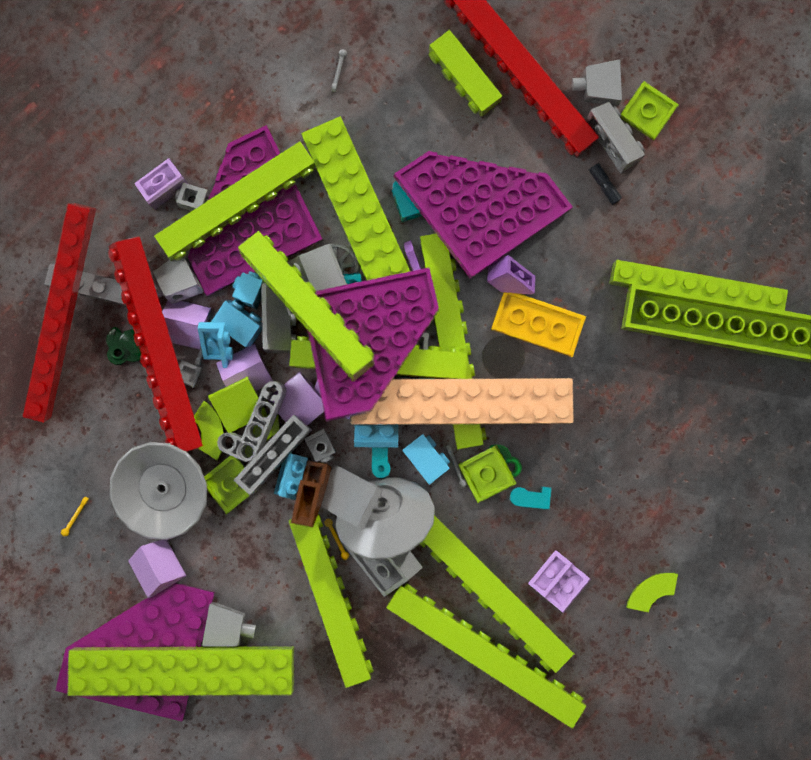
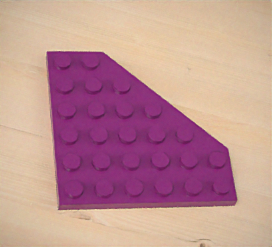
M267 125L228 143L223 162L218 170L215 184L208 200L280 154ZM296 184L287 190L281 189L272 200L261 202L259 208L254 212L248 213L247 211L241 215V219L233 225L229 223L223 227V231L215 237L211 235L204 240L205 243L196 249L193 247L190 249L188 259L206 296L234 284L236 277H241L242 272L246 274L249 271L256 273L240 255L238 247L258 231L263 236L267 235L274 243L273 248L277 252L281 250L287 258L323 241Z
M428 151L400 169L393 176L470 279L573 208L547 173L539 172L537 174L527 172L526 169L510 166L506 168L484 161L474 162L467 160V158L452 155L448 157Z
M430 268L316 291L315 294L320 299L323 297L329 303L330 311L334 315L338 313L345 322L344 326L348 331L352 329L360 339L358 342L363 347L365 345L368 346L374 354V365L353 382L308 331L326 421L369 413L373 410L439 311Z
M174 583L74 642L65 649L55 691L68 694L69 650L75 647H202L209 605L213 602L215 592ZM190 695L78 697L182 722Z

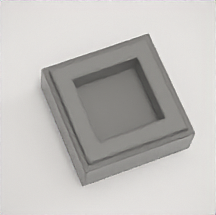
M181 360L179 368L184 384L195 388L203 368Z

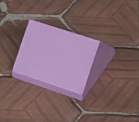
M168 158L134 184L148 204L155 210L176 195L177 190L181 189L183 183H188Z
M167 301L162 312L171 342L200 350L198 324L199 322H208L211 308L184 301L177 303Z
M255 344L233 354V358L229 360L227 368H223L222 361L216 363L226 387L247 376L255 391L262 389L266 383L273 381Z
M159 540L140 546L129 559V563L147 598L153 597L186 577L168 540Z

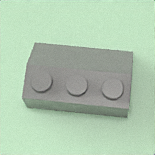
M610 102L593 108L586 122L599 136V143L621 174L643 159L645 149L639 141L636 142L633 138L630 126L627 123L624 124L620 119L621 114L617 107H612Z
M331 244L301 254L287 262L291 267L295 266L302 274L301 279L305 283L310 282L316 291L347 285Z
M262 284L263 350L266 353H291V341L297 340L296 334H292V326H296V317L267 284Z
M345 546L383 597L407 582L423 568L410 551L390 559H369L352 553Z

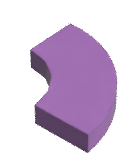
M412 241L404 242L405 253L412 271L422 269Z

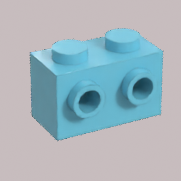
M249 271L248 274L242 272L241 277L237 276L234 281L233 288L235 291L232 297L242 304L257 310L262 299V284L265 283L254 272Z
M235 299L233 301L227 300L211 322H225L226 331L230 332V336L244 347H249L262 331V318L253 312L248 313L244 310L245 306Z
M422 434L402 451L427 483L431 484L450 469L448 467L450 461L443 452L437 453L434 449L436 443L429 435L425 437Z

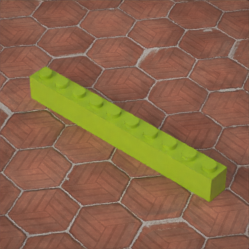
M437 234L420 236L425 268H430L439 311L434 317L438 345L441 347V351H450V348L463 349V352L467 353L466 379H472L475 376L474 365L469 364L468 356L471 355V348L469 342L465 343L464 334H468L466 321H461L460 313H464L462 300L458 301L456 293L460 292L458 279L454 280L453 271H456L455 259H450L449 250ZM453 424L457 450L484 445L483 441L487 440L485 428H481L480 424Z
M434 515L433 526L425 539L419 544L423 548L427 545L432 550L431 556L437 562L444 561L448 565L446 570L454 578L459 576L464 581L461 585L470 594L474 591L479 596L477 601L485 609L490 607L495 612L492 616L501 625L505 622L510 627L508 632L516 640L521 638L526 643L524 648L532 656L536 653L542 659L539 663L548 672L552 669L556 673L574 653Z
M406 584L405 586L401 585L398 587L388 603L387 609L573 729L586 708L585 703L582 702L584 699L582 696L574 691L571 694L564 690L565 685L556 679L551 682L545 678L547 675L545 672L537 667L534 670L527 666L528 662L517 655L514 658L508 654L510 651L508 648L500 643L497 646L490 642L491 638L480 631L477 634L471 630L473 627L471 624L463 619L460 622L453 618L454 614L443 607L440 610L434 606L436 603L434 600L426 595L424 598L416 594L418 590L411 585Z

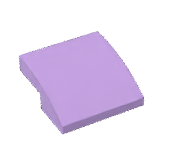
M300 371L284 384L286 396L278 414L285 422L293 415H296L308 425L324 412L321 395ZM279 391L274 392L273 395H278Z
M555 550L528 584L564 613L591 579Z

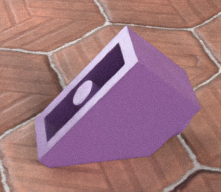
M509 255L497 260L488 267L487 282L500 292L530 295L535 293V275Z

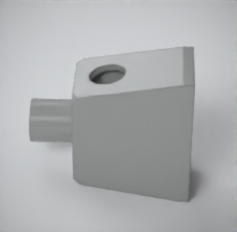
M620 60L587 66L583 73L584 78H572V91H584L586 102L600 104L610 102L611 105L618 106L622 101Z
M185 256L178 261L175 259L172 261L168 260L154 271V276L158 282L155 285L158 298L164 295L170 303H177L204 292L189 260Z
M212 602L209 605L202 646H239L242 637L254 639L256 625L244 623L245 613Z

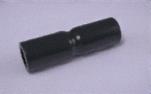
M600 163L592 166L589 172L601 187L611 205L620 201L622 196L610 181Z

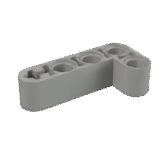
M270 381L264 385L243 436L236 433H224L218 438L217 445L222 452L242 461H252L264 447L286 396L284 384ZM271 388H276L279 391L278 395H273ZM266 399H271V401H275V403L266 401ZM265 405L269 406L271 411L268 417L262 414V408ZM256 425L262 429V434L259 437H256L253 433ZM227 437L233 439L234 444L232 448L226 446L225 441ZM248 445L253 448V455L251 457L245 454V448Z

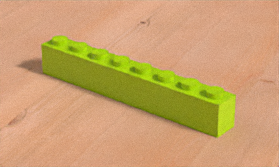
M299 141L157 233L154 237L170 261L174 259L178 261L186 256V251L192 247L196 249L205 243L204 240L209 236L215 237L220 234L224 226L229 223L230 225L237 223L241 219V215L247 211L248 213L254 212L264 200L268 202L278 195L277 192L281 189L287 190L296 183V179L301 176L302 178L309 176L313 172V168H315V162Z
M259 231L238 247L240 255L354 382L374 365L373 352L368 346L365 345L363 347L358 342L360 339L352 329L348 331L344 326V320L338 313L334 315L330 311L329 303L323 297L320 299L315 294L316 289L310 282L305 283L301 279L302 274L295 266L291 267L287 263L288 259L281 250L277 252L273 248L274 243L267 235L263 236Z
M616 260L613 263L609 283L610 285L627 288L632 284L783 311H785L788 290L622 260Z
M297 336V340L291 341L290 367L316 369L309 337ZM416 345L396 375L437 379H466L467 353H464L461 348H450V351H441V347L428 346V350L419 349V345Z
M320 514L317 516L313 527L292 524L291 520H288L345 687L347 688L370 680L371 673L374 670L370 659H365L363 652L367 650L363 639H358L356 631H359V626L356 618H351L349 610H352L349 598H344L342 590L345 589L342 577H337L336 575L337 562L334 556L330 557L327 549L331 545L327 535L323 536L321 527H324Z

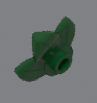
M113 327L106 337V343L109 347L107 357L112 364L122 365L127 361L137 362L140 360L141 352L134 341V329H129L122 333L117 327ZM116 351L122 352V355L116 357L114 353Z

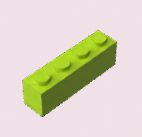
M450 30L429 45L430 53L428 55L435 64L439 63L445 78L448 81L452 80L456 85L455 90L461 97H466L469 101L468 106L473 113H478L482 117L501 102L502 95Z

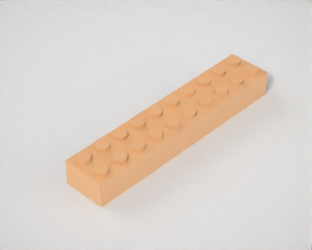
M573 378L393 379L373 410L369 413L351 416V424L573 423Z

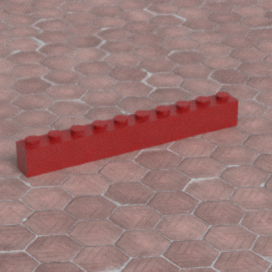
M444 0L448 8H453L457 12L458 20L471 29L470 34L476 41H481L486 54L489 57L493 56L500 71L509 75L511 78L510 82L514 88L520 89L523 92L525 101L537 109L538 117L544 123L547 121L551 126L552 134L557 139L561 138L565 143L564 148L570 155L574 154L577 158L597 142L599 136L486 0Z
M77 203L67 205L25 403L24 418L44 423L52 417L96 208Z
M140 236L115 242L108 246V255L111 262L114 263L115 279L121 286V299L128 309L127 318L130 325L133 326L135 333L134 341L141 352L140 361L147 372V384L152 389L154 395L153 404L160 415L159 424L167 438L165 443L174 445L186 452L202 447L203 444Z

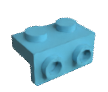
M199 322L197 329L203 359L221 360L223 368H227L229 360L233 358V348L229 347L230 332L226 331L225 322Z
M355 425L354 447H398V425Z
M291 453L281 465L274 494L296 500L299 483L302 480L308 458Z

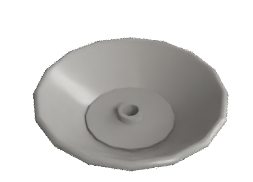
M148 442L131 448L117 461L110 477V500L117 517L129 530L147 539L168 540L185 534L199 522L207 504V484L200 466L186 451L169 443ZM164 485L165 491H162L159 486Z
M385 477L369 481L383 489L363 530L338 516L336 518L335 527L340 541L352 553L369 559H390L411 551L425 539L433 526L435 507L429 493L416 482L401 477Z

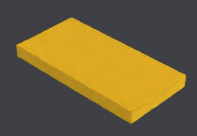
M504 292L491 330L573 357L586 316L522 294Z

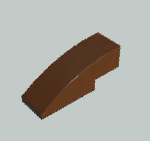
M307 460L303 480H300L291 519L292 524L308 527L314 526L332 468L330 465Z

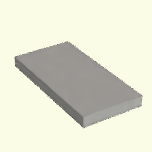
M334 465L321 507L363 530L383 489L338 465Z

